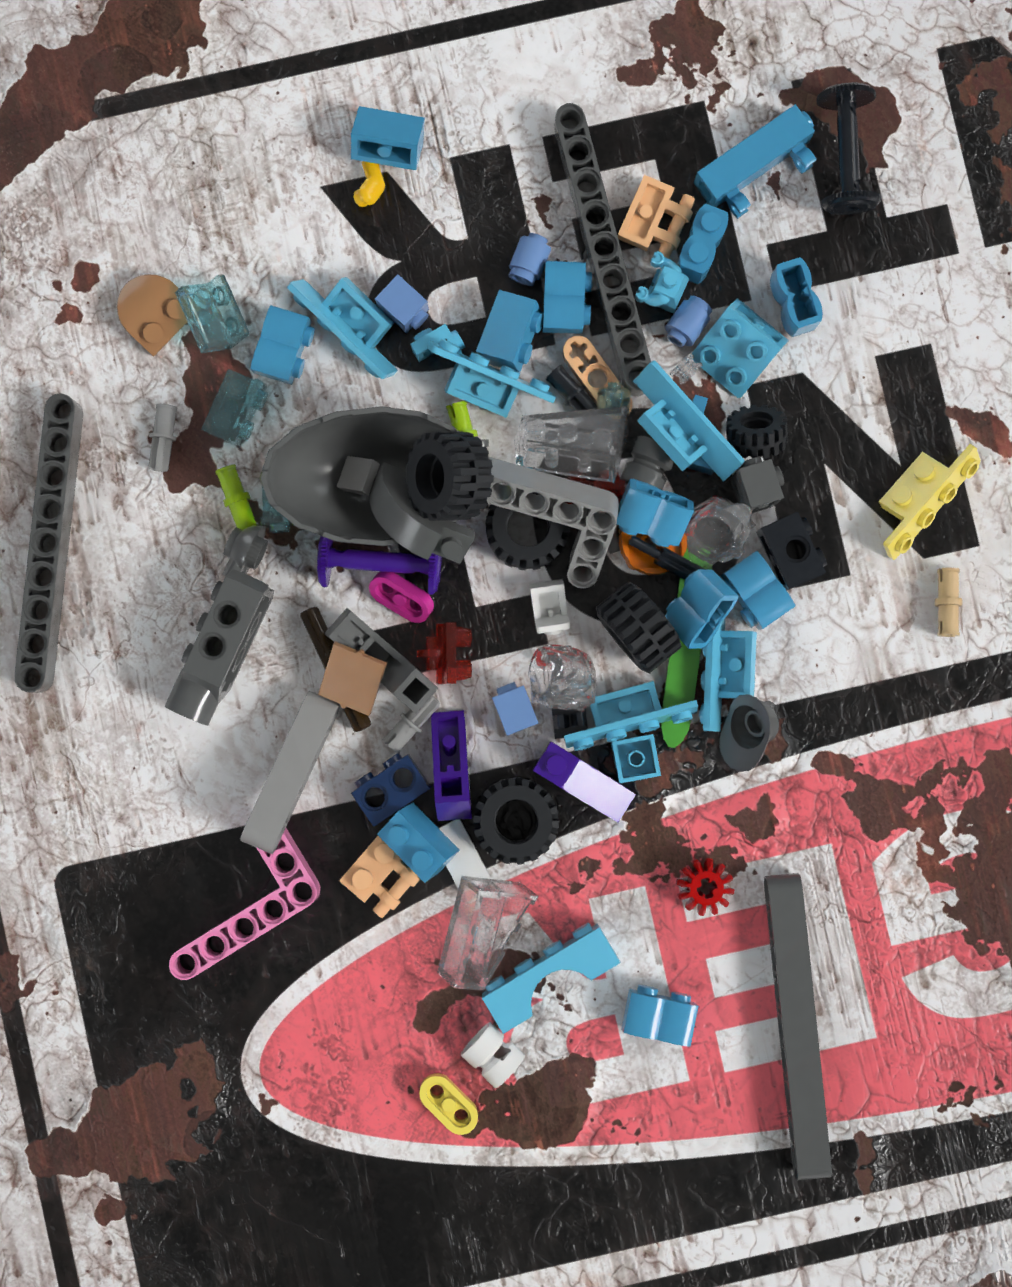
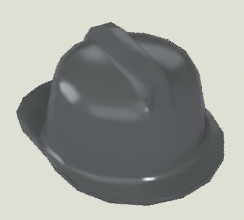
M749 694L739 695L733 700L719 741L721 755L731 769L744 772L755 768L762 759L767 744L776 737L779 731V720L774 710L775 704L773 702L761 701Z

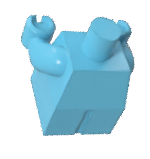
M656 251L650 263L651 266L655 268L660 267L661 270L657 269L649 289L643 286L638 288L635 299L637 302H645L674 314L689 278L681 273V268L673 260L664 257L661 252Z

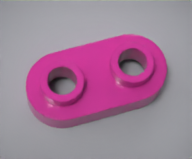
M378 572L369 584L370 594L377 602L411 622H424L434 609V602L426 591L394 572Z

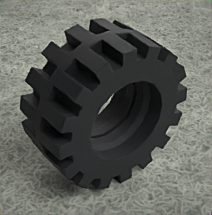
M750 405V408L741 407L740 411L734 410L727 417V441L745 459L748 456L751 459L755 457L766 459L769 458L770 454L776 456L787 445V416H785L783 411H778L776 407L768 408V405H762L761 407Z

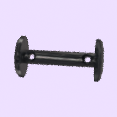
M864 83L836 84L824 89L816 98L817 106L826 110H838L837 132L841 192L824 197L821 201L822 208L831 214L851 215L867 212L874 209L881 201L879 193L859 189L860 162L856 108L870 104L876 98L875 90Z

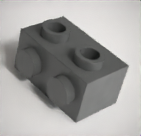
M761 457L746 460L730 478L742 517L774 507L784 499L781 486L784 485L783 474L779 466L774 467L772 459L763 462Z

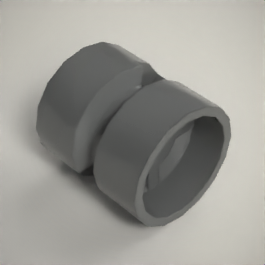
M638 436L631 451L634 460L626 463L620 481L627 485L630 479H635L663 490L667 481L663 474L665 471L672 469L674 461L671 460L653 438Z

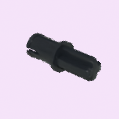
M559 365L546 377L545 380L564 398V405H570L588 426L595 424L602 417L603 412L584 392L585 387L583 385L580 387L562 365Z

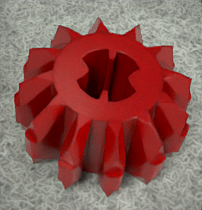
M706 858L704 868H702L698 859H693L692 864L695 871L691 872L690 869L684 866L681 871L688 876V879L676 880L678 886L687 887V889L680 891L677 896L680 900L689 898L685 905V908L689 911L698 904V915L704 916L707 906H709L711 913L716 915L718 914V908L715 903L719 901L721 905L728 907L729 902L722 896L723 894H734L733 888L724 886V884L733 880V876L731 874L720 876L725 870V865L719 863L713 869V859ZM702 879H706L709 883L713 881V885L709 887L710 893L707 895L701 890L697 892V888L702 886Z

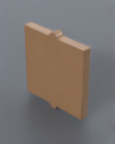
M335 642L318 695L339 703L341 708L348 707L369 716L372 712L387 663L365 654L363 649L357 651Z

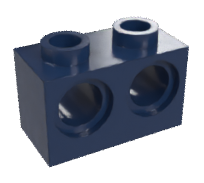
M397 753L382 763L385 768L384 771L375 777L372 772H369L354 782L357 789L351 792V794L373 827L431 788V785L410 754L402 758L400 753ZM406 768L411 771L413 781L409 787H400L395 782L394 776L398 769ZM372 787L380 788L384 792L385 800L380 806H373L367 800V792Z

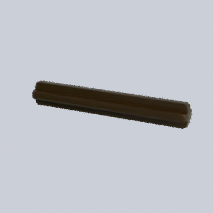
M311 607L303 611L300 617L326 670L334 641L325 634L328 628L319 608ZM348 707L343 708L354 732L362 731L371 725L368 715Z

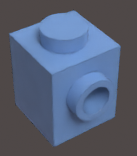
M398 274L375 298L377 307L406 334L412 327L415 330L418 329L429 316L426 313L429 310L428 301Z
M515 682L496 689L498 696L492 697L507 736L539 724L524 685L517 688Z

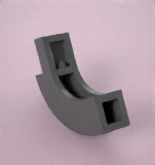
M383 462L369 494L372 513L380 526L397 543L422 558L428 560L431 554L434 553L460 564L475 539V531L449 520L429 521L428 518L424 519L421 517L419 511H415L413 508V501L409 499L407 494L408 486L405 485L407 471Z
M348 608L344 610L325 632L334 642L341 643L357 651L363 649L365 654L386 662L387 665L381 683L414 713H417L438 690V687Z

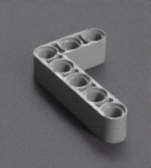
M488 457L489 460H492L493 467L491 468V473L494 475V481L491 483L492 493L491 497H487V503L579 529L570 554L567 578L577 588H588L594 585L616 528L619 509L618 497L604 489ZM532 492H537L541 495H535Z

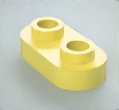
M434 1073L427 1076L423 1080L419 1092L424 1106L452 1133L464 1135L471 1132L478 1121L476 1105L446 1075ZM434 1085H439L443 1088L444 1092L436 1096L432 1094L431 1088ZM459 1109L465 1110L468 1114L463 1120L455 1116V1112Z

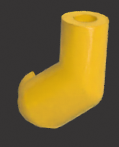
M363 161L362 166L366 180L360 186V189L354 192V201L360 207L373 205L385 189L379 164Z

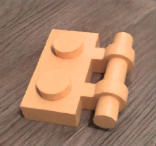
M644 175L619 230L618 239L644 251H648L652 240L657 241L661 244L658 251L669 259L672 251L677 250L681 241L679 235L684 224L689 223L693 214L691 208L695 199L690 195L683 194L679 204L671 201L674 187ZM664 213L672 216V221L667 231L658 227Z
M377 836L339 881L364 903L373 893L377 895L380 901L372 910L379 917L383 918L390 909L395 910L401 903L400 897L410 886L414 887L420 878ZM394 870L401 877L388 890L381 883Z

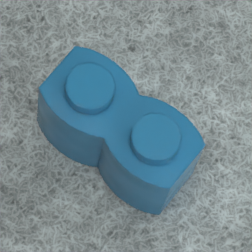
M704 204L697 212L688 239L683 245L677 261V265L682 270L681 273L685 274L689 281L696 284L701 283L706 277L714 260L716 248L719 246L728 225V212L709 204Z
M801 257L777 264L770 278L772 294L778 304L782 306L781 321L783 327L791 337L814 331L822 321L823 315L820 300L815 292L811 290L812 278L810 270Z
M546 261L543 333L582 334L584 325H590L591 305L584 304L585 292H591L592 272H586V262Z
M270 305L253 355L250 368L252 372L290 385L293 384L295 378L299 379L305 365V359L301 358L305 346L310 347L315 333V328L311 327L312 321L310 318Z
M630 479L619 503L617 525H619L621 531L629 535H637L638 533L651 537V541L659 546H679L693 515L694 502L681 495L663 491L648 483Z
M758 551L751 553L720 575L723 581L738 595L737 601L743 608L740 611V615L750 628L756 626L758 630L764 629L796 606L789 593L776 578L772 569Z
M698 569L685 579V586L681 596L674 599L668 605L665 615L677 632L680 640L688 649L704 648L714 637L721 621L731 612L738 600V595L713 570Z
M638 985V990L629 989L621 1030L625 1034L691 1047L699 1006L695 1002H691L692 996L671 992V997L658 995L657 988Z

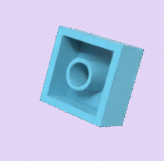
M653 734L611 742L618 783L661 776Z

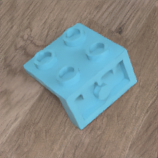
M737 298L727 307L694 349L690 359L733 395L741 398L789 340Z

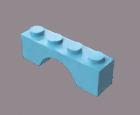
M590 923L582 925L572 932L574 938L564 944L560 940L554 942L543 950L545 955L533 962L531 958L526 959L514 967L516 973L506 979L501 975L485 985L486 991L482 993V1000L503 1034L532 1017L531 1000L537 984L548 974L559 970H572L583 974L592 981L621 963L598 923L592 927Z

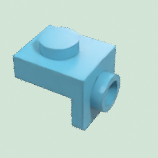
M444 324L433 331L431 328H427L414 337L415 341L411 343L412 351L418 362L434 354L427 347L430 341L438 344L441 339L459 346L458 352L462 354L461 349L465 348V345L456 330L450 332L447 325Z

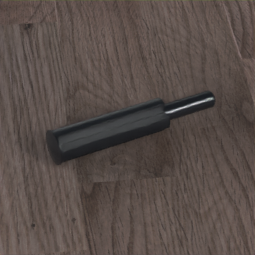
M631 536L628 541L629 545L655 558L654 563L684 580L698 569L706 570L666 547L658 549L636 536Z

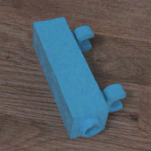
M795 104L698 171L694 185L709 205L717 207L726 201L733 215L737 219L749 211L747 208L751 206L749 200L740 190L789 156L792 157L796 168L801 174L813 167L812 163L817 159L812 151L805 146L810 142L815 132L812 119L805 111L801 112Z

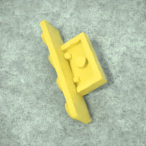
M969 444L949 468L922 452L879 500L881 508L902 521L883 542L888 557L895 560L900 554L907 552L912 546L916 535L922 529L931 525L938 510L944 504L952 501L959 486L966 478H971L977 472L981 460L975 446Z

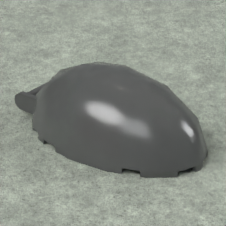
M384 406L336 411L295 427L269 449L260 480L269 504L300 529H305L336 542L378 546L399 544L384 531L374 517L368 495L345 492L337 488L347 456L372 459L380 464L378 471L383 462L405 470L406 463L409 461V451L414 449L413 443L417 439H421V435L431 432L460 431L454 426L421 411ZM481 439L482 447H489V439Z

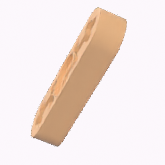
M583 336L569 338L563 347V359L581 385L585 387L586 392L608 420L612 422L625 420L632 410L630 395L587 338ZM573 345L577 348L582 346L586 348L583 356L588 364L592 359L596 361V363L587 366L583 373L579 370L584 366L578 356L573 359L570 357L572 353L571 346ZM600 370L606 375L607 383L603 387L595 388L589 384L588 375L592 371ZM612 385L616 388L611 391L613 398L617 402L620 400L625 402L622 407L624 412L621 414L617 410L613 412L609 410L612 403L607 395L602 400L599 398V395L606 393Z

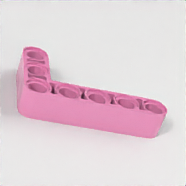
M287 828L273 854L257 848L280 887L176 951L169 960V969L175 978L180 980L193 978L307 908L318 898L321 888L319 881ZM281 853H288L293 857L294 867L292 870L286 871L279 866L278 857ZM305 882L310 885L312 889L311 898L301 899L297 896L295 892L297 883ZM276 900L282 905L283 913L280 917H273L267 912L268 901ZM240 918H247L252 922L254 926L252 934L245 935L239 931L238 921ZM211 936H217L223 940V952H214L210 948L209 939ZM182 954L192 956L195 961L193 970H186L181 966L180 957Z

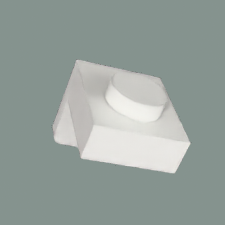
M563 579L529 584L537 633L556 635L563 630L570 629Z

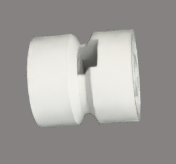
M489 1022L469 1041L460 1055L473 1068L481 1067L482 1076L494 1088H498L519 1067L525 1058V1054L512 1042L505 1043L503 1041L504 1034Z

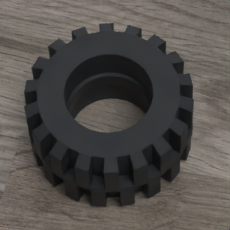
M431 432L421 435V439H417L413 443L414 449H410L408 454L409 461L405 466L407 471L405 485L408 486L407 494L409 499L413 501L412 506L415 511H419L420 516L424 519L428 518L429 521L467 520L478 516L480 509H485L488 504L487 497H491V483L494 481V475L491 473V468L493 467L492 460L488 458L489 452L486 446L482 447V440L479 437H474L469 432Z
M532 492L535 495H541L537 492ZM492 504L488 508L489 511L485 521L488 544L492 548L494 555L499 560L504 561L505 565L511 568L512 566L517 567L519 570L524 571L526 569L537 570L544 565L548 566L563 552L570 534L569 526L546 520L548 530L545 538L537 545L522 546L511 539L507 528L511 515L516 511Z
M629 581L596 607L597 616L608 633L632 662L644 672L650 674L682 647L677 632L661 610L641 588Z
M520 777L502 779L488 787L479 798L473 818L474 832L480 842V846L491 857L497 858L506 864L517 863V865H520L527 861L533 862L537 860L540 855L545 854L550 849L549 847L555 841L557 829L559 828L558 810L550 794L536 782ZM512 800L526 802L533 808L536 814L534 831L527 838L517 841L505 838L496 826L498 810L502 805Z

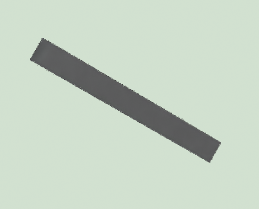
M566 103L560 106L555 115V137L621 384L629 395L641 396L644 393L637 385L630 381L629 374L635 371L642 372L651 362L586 117L580 106L574 103ZM565 119H573L578 125L575 128L568 129L561 122ZM580 150L587 157L577 161L572 159L569 154L572 151ZM582 182H590L594 185L595 189L585 193L578 188V185ZM591 213H597L602 216L604 221L594 225L588 222L586 217ZM599 245H607L611 248L612 253L609 256L602 257L596 253L595 248ZM608 276H613L620 281L621 285L616 289H610L605 286L603 280ZM616 308H623L628 312L629 318L625 321L616 320L612 315V311ZM624 340H632L637 344L638 350L634 353H626L622 350L620 343Z
M62 393L52 395L46 401L44 408L14 675L17 687L29 693H43L49 690L54 681L83 424V409L80 404ZM70 404V414L64 419H59L58 411L60 407ZM61 437H66L67 445L65 449L56 452L54 450L55 442ZM57 470H62V481L58 485L52 486L51 475ZM53 503H58V515L53 519H49L47 516L48 507ZM49 536H54L56 541L54 549L50 552H45L43 549L44 540ZM45 569H50L52 579L49 584L42 586L39 579L40 574ZM45 602L48 606V613L45 618L40 620L36 616V608L40 603ZM40 635L44 639V648L41 652L36 653L32 648V642L35 637ZM36 668L40 673L41 679L33 687L28 681V676Z
M799 873L765 876L764 892L794 1175L797 1181L829 1178L832 1176V1165L802 880Z

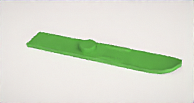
M686 549L684 558L706 570H712L714 552ZM682 578L679 580L677 598L681 596L685 586V580ZM680 640L681 649L669 657L662 709L694 701L701 648L688 649ZM672 720L661 723L662 736L668 747L676 748L684 740L689 731L691 720L679 724H673Z

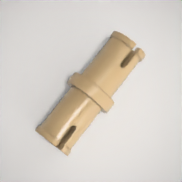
M939 568L937 569L938 598L935 599V606L938 607L937 636H960L959 607L962 606V598H959L960 569Z

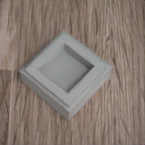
M347 456L337 488L345 492L369 496L380 464L372 459Z

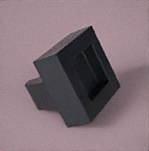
M585 702L551 706L555 739L564 738L565 735L588 729Z

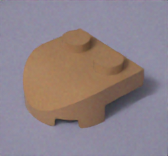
M151 274L140 275L128 281L121 289L117 299V313L121 325L153 357L200 310L173 282L162 276Z

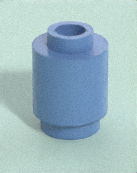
M529 233L528 236L520 237L509 265L511 269L509 277L527 286H533L535 281L540 279L551 252V247L547 245L548 240L545 237L536 233Z
M690 296L688 300H684L665 326L668 340L678 347H683L684 345L692 346L710 321L709 315L712 313V308L709 304L697 296Z

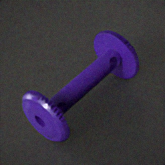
M320 536L317 552L318 582L322 587H328L331 568L337 566L345 569L409 574L422 572L428 575V594L433 595L438 590L442 557L432 553L427 560L412 553L354 549L339 551L333 548V540Z

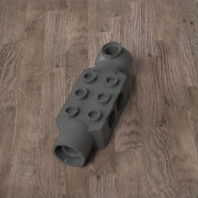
M262 525L247 527L243 530L236 527L230 534L223 553L225 556L230 557L222 574L225 576L223 582L218 581L212 591L210 598L214 601L209 613L204 612L196 626V631L199 632L194 645L190 643L184 651L181 662L185 663V665L181 669L165 704V707L203 725L209 726L218 704L231 690L274 596V590L270 589L268 584L247 575L250 568L255 570L259 566L268 546V540L264 539L266 527ZM236 609L238 614L237 620L229 625L228 614ZM221 639L223 649L216 656L213 650L214 644Z

